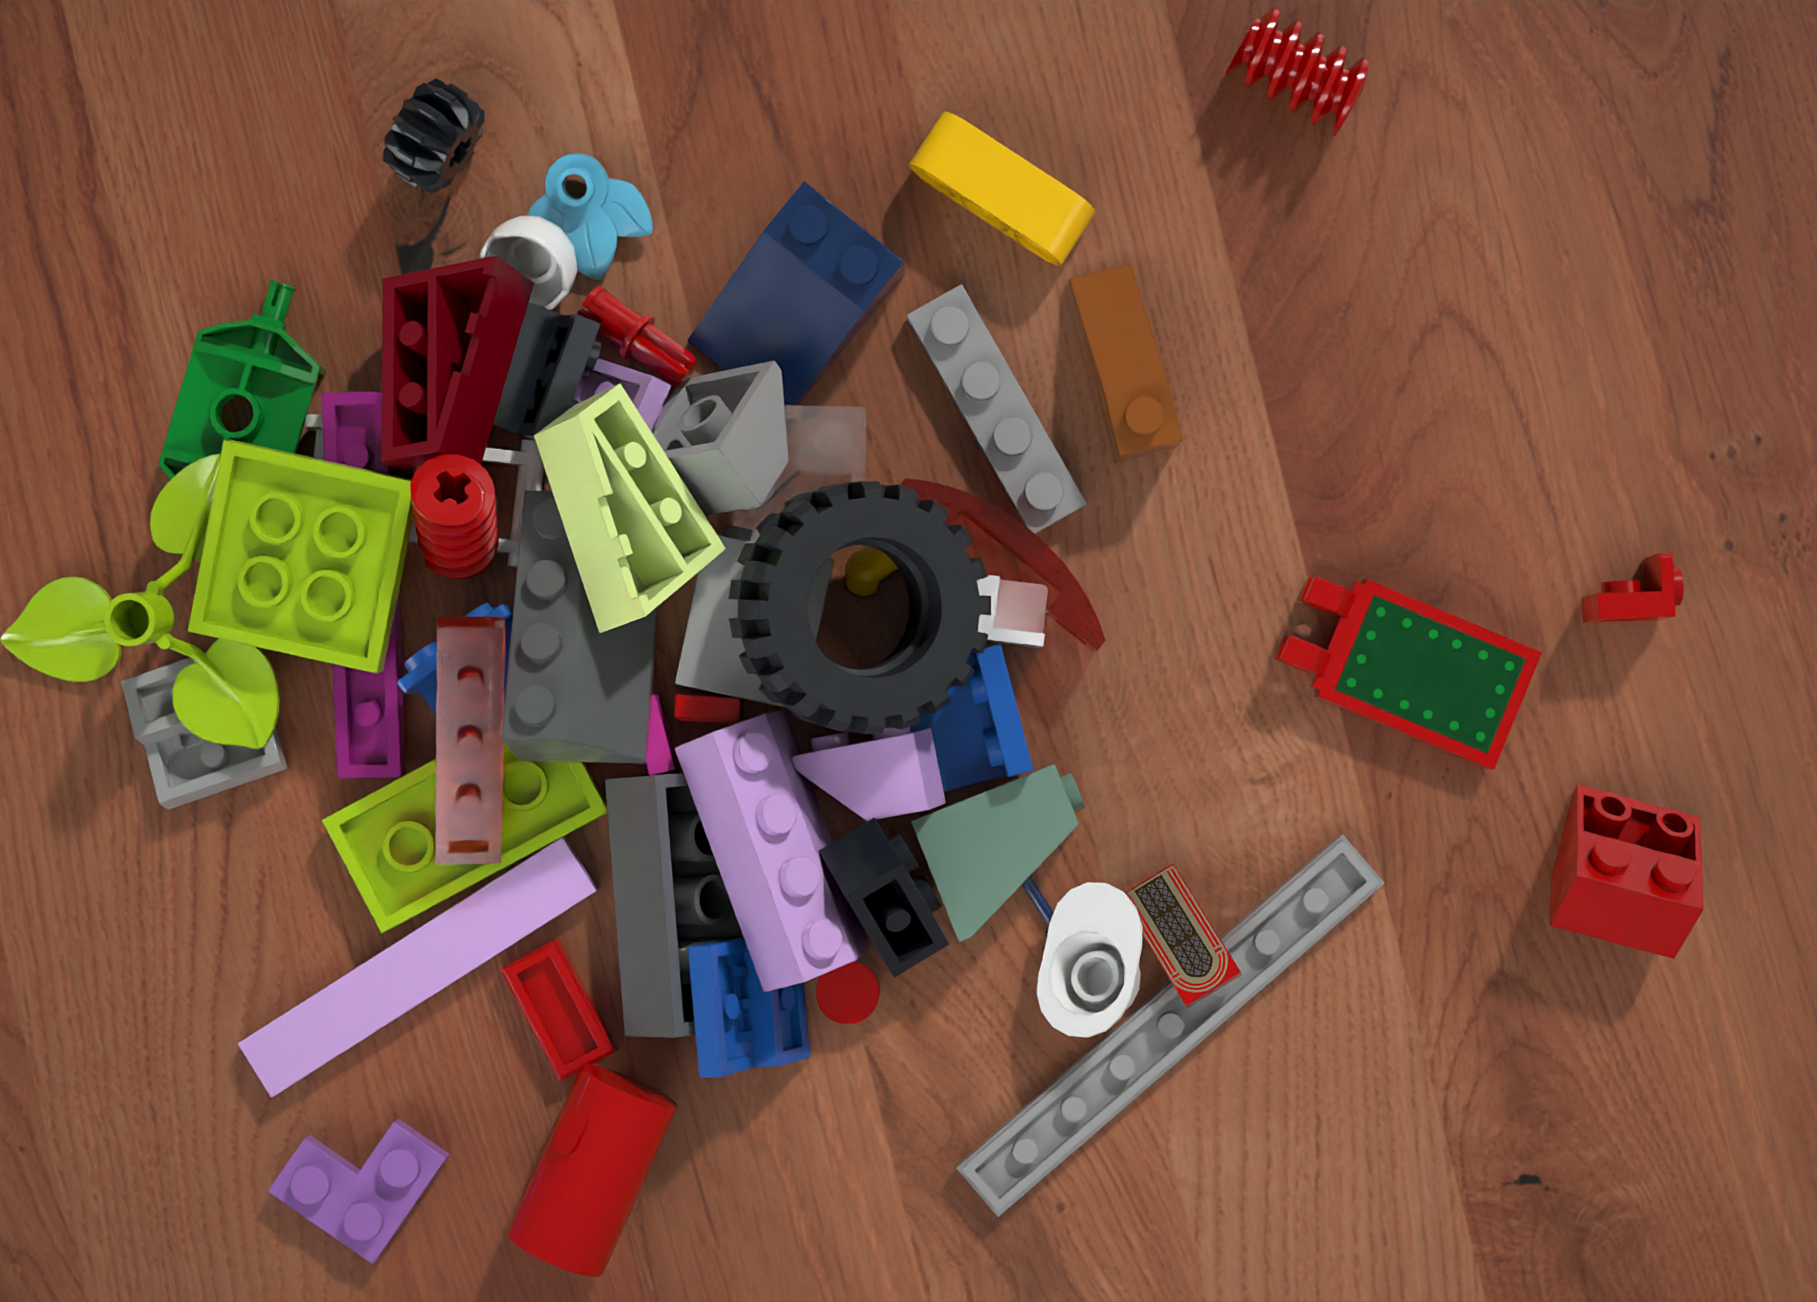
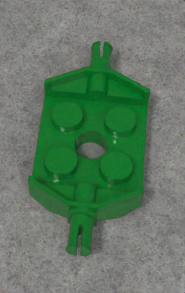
M269 280L260 315L253 314L251 320L220 323L198 331L158 463L159 467L170 479L186 466L201 458L221 454L224 440H235L296 454L304 427L305 415L308 413L319 375L325 376L327 370L286 332L287 324H285L293 294L296 291L295 287ZM237 397L247 398L253 408V419L250 425L242 431L229 432L222 422L224 406L231 399Z

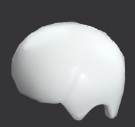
M519 216L505 221L493 230L480 252V259L497 255L534 282L529 303L548 310L554 309L568 295L575 282L578 270L575 248L572 242L559 226L539 216Z

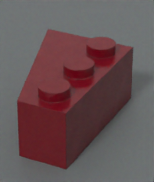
M497 255L383 278L381 462L410 478H413L415 471L423 463L439 455L459 454L474 459L480 465L482 464L534 286V282Z

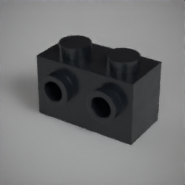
M874 817L819 850L845 898L894 978L950 945L932 913L942 908V905L923 874L913 880L910 877L909 873L917 869L919 865L900 834L888 840Z

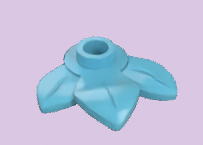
M583 153L567 154L551 165L545 179L546 193L531 206L528 216H539L562 229L574 245L578 271L594 280H600L609 270L618 244L617 236L644 237L651 235L653 232V220L649 207L638 189L629 182L608 178L606 170L601 163ZM569 175H579L586 181L587 191L583 197L576 198L567 192L565 183Z

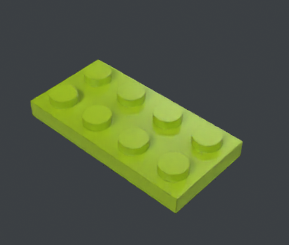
M502 723L324 818L322 822L381 933H384L608 813L607 803L586 763L519 761L501 739Z

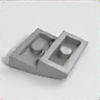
M187 658L121 681L135 739L145 746L158 802L167 810L288 769L276 726L266 746L261 749H252L244 746L217 744L201 739L191 733L181 723L173 707V684L178 673L183 668L196 663L192 658Z

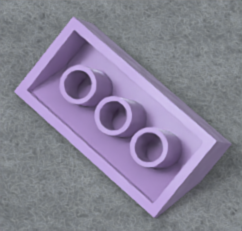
M784 709L763 714L714 731L676 747V754L763 991L767 992L806 982L857 960L871 949L864 927L819 853V850L832 843L810 780L794 769L792 756L799 755L800 753Z

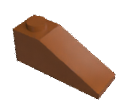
M1131 264L1069 279L1114 463L1175 449L1183 439L1167 375Z

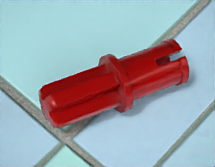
M601 285L594 288L585 298L581 306L588 310L586 311L582 308L578 310L577 314L600 323L598 332L620 348L619 355L624 359H629L633 356L676 387H680L692 375L697 365L695 356L654 326L655 319L651 315L647 314L642 317L607 292Z

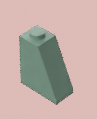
M1053 764L911 821L959 942L971 938L1079 825L1075 812L1084 809L1085 806L1071 772L1060 776L1056 765Z

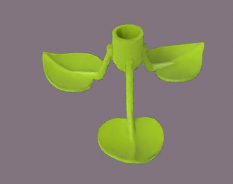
M214 454L201 458L182 469L166 484L154 503L150 519L152 540L157 547L165 552L183 554L180 561L156 581L149 582L145 592L121 594L114 599H111L106 590L87 578L75 576L54 580L33 596L18 619L3 633L0 641L12 654L30 667L49 676L71 682H87L107 675L118 665L121 659V645L139 646L156 643L161 649H171L187 655L196 663L186 666L178 673L172 690L173 707L181 723L191 733L212 743L261 749L268 744L274 732L280 705L277 676L268 657L259 647L224 639L216 640L205 654L197 646L174 638L170 634L174 623L173 609L168 600L162 596L163 591L191 568L194 559L201 563L221 454Z

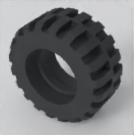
M859 481L819 487L816 491L801 493L784 502L785 509L779 513L769 514L756 527L760 533L756 542L744 545L737 560L740 564L745 565L740 580H731L729 599L738 600V617L729 618L732 638L742 639L745 652L741 653L738 657L746 672L757 675L762 683L759 690L771 702L783 704L788 708V714L800 720L830 729L862 734L883 733L885 728L902 730L920 722L919 714L923 712H939L951 702L950 695L947 693L951 686L965 687L975 672L971 666L966 664L971 652L983 653L988 639V634L978 632L980 615H991V596L979 595L977 580L984 579L988 575L983 559L969 558L965 550L973 542L963 525H949L945 521L948 517V510L934 499L920 500L917 498V492L914 489L899 484L881 485L879 481ZM853 545L870 546L885 553L901 572L909 595L908 622L899 644L881 663L864 669L846 668L829 660L814 640L807 614L808 594L818 569L833 552Z

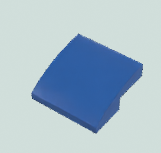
M744 937L688 946L699 1078L724 1077L755 1067H778L810 1057L804 982L764 992Z

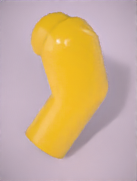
M864 546L851 554L845 565L847 573L845 584L849 591L855 595L870 596L877 592L880 580L899 569L881 550Z

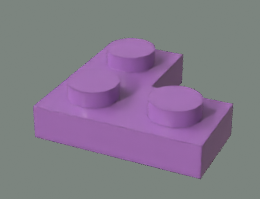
M399 1118L392 1123L361 1170L309 1135L301 1142L268 1192L371 1264H374L450 1154Z

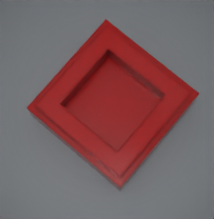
M676 695L674 717H678V721L737 724L739 721H743L744 699Z

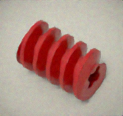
M1274 6L1260 19L1256 18L1225 74L1230 75L1243 63L1246 64L1244 85L1250 88L1264 76L1269 77L1266 95L1268 99L1274 100L1287 88L1290 89L1291 96L1288 110L1295 113L1308 101L1313 102L1310 122L1318 125L1331 113L1336 115L1332 134L1336 136L1367 83L1369 60L1362 57L1350 68H1344L1347 48L1340 44L1326 57L1323 56L1322 49L1325 36L1320 32H1317L1304 44L1300 43L1302 22L1297 19L1283 31L1277 30L1280 9Z
M445 454L427 460L415 471L410 483L418 547L425 558L426 566L437 575L452 580L472 578L483 573L490 566L499 548L494 483L487 470L474 459L459 454Z

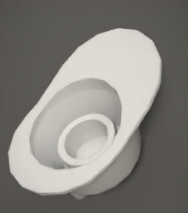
M1087 882L1069 890L1057 903L1049 924L1043 960L1038 974L1036 993L1043 1015L1052 1027L1068 1036L1089 1038L1106 1032L1121 1019L1124 1011L1132 1005L1139 991L1141 976L1139 960L1142 950L1143 926L1137 908L1123 891L1108 883Z

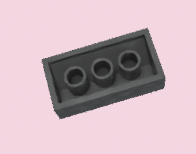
M525 490L501 739L519 761L647 763L659 606L643 618L599 633L552 491Z
M684 773L605 779L625 1036L677 1038L694 1035L695 1023L688 946L743 937L742 931Z

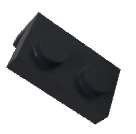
M528 303L493 425L527 439L535 440L534 435L578 404L579 401L573 398L581 376L587 377L590 375L600 354L601 341L595 339L600 323L578 314L560 315L536 304Z

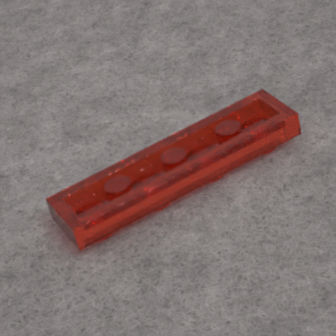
M437 617L435 864L501 863L503 741L501 738L504 717L505 670L504 617Z

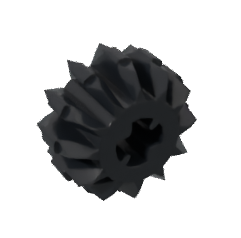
M438 78L428 83H423L416 87L410 99L403 101L402 109L398 115L392 118L394 122L392 128L384 137L386 147L383 150V161L389 165V168L394 170L395 174L400 176V179L415 188L420 187L431 194L441 188H445L451 185L458 172L464 171L465 163L470 156L475 154L474 147L483 136L482 125L485 119V111L472 98L468 97L467 92L452 83L448 85Z

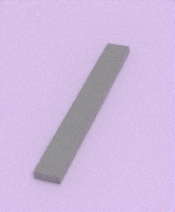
M1343 834L1337 835L1219 937L1241 971V976L1189 1008L1186 1007L1169 980L958 1162L956 1169L999 1217L1384 884L1383 880Z

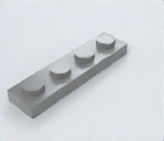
M963 285L957 286L909 313L907 320L1030 537L1087 505L1086 501Z

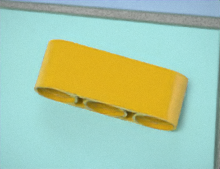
M942 112L908 164L912 172L924 182L1032 253L1057 266H1062L1096 214L1093 206L1080 195L975 126L950 112Z

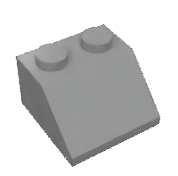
M775 361L688 378L684 384L676 387L664 405L659 421L652 428V434L705 517L715 513L740 509L753 510L762 506L772 496L775 489L774 485L789 462L782 371Z

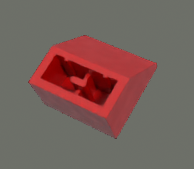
M1577 784L1572 795L1551 876L1550 926L1675 959L1704 910L1700 817Z

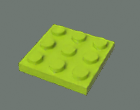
M224 440L188 632L376 674L382 672L414 517L410 494L412 479L235 440Z

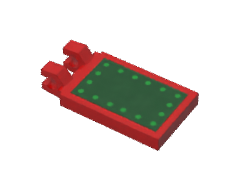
M1317 576L1307 578L1298 601L1339 618L1326 650L1293 635L1283 636L1274 660L1315 676L1311 687L1317 689L1314 697L1483 768L1494 770L1542 652L1369 579H1363L1361 583L1354 581L1350 591Z

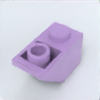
M910 727L902 730L885 728L883 733L872 734V740L850 744L848 732L810 739L811 752L792 756L793 766L796 771L866 821L874 817L875 819H882L925 811L946 804L931 728L910 732Z

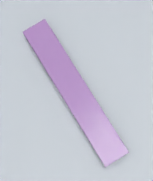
M564 836L245 1038L238 1045L272 1098L598 891V888Z

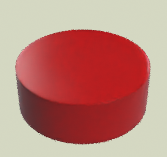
M859 960L820 975L816 985V999L819 1008L826 1017L836 1023L850 1025L865 1020L873 1013L879 1001L880 986L877 976L868 965Z

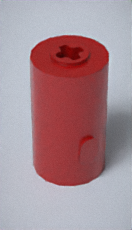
M588 1063L582 1064L507 1231L509 1239L519 1248L553 1266L589 1277H600L603 1275L678 1105L675 1101L664 1093L630 1076L602 1066Z

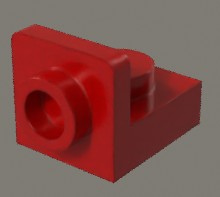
M1658 553L1644 558V592H1641V581L1601 582V593L1582 598L1583 623L1660 621L1676 617L1675 606H1679L1682 603L1684 582L1680 568H1674L1673 554Z

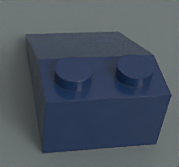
M804 181L759 236L687 341L723 371L775 361L782 371L786 421L905 275L904 261Z

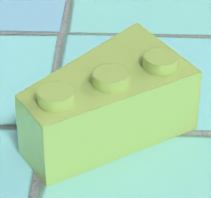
M620 383L574 405L534 435L599 633L647 616L726 549Z

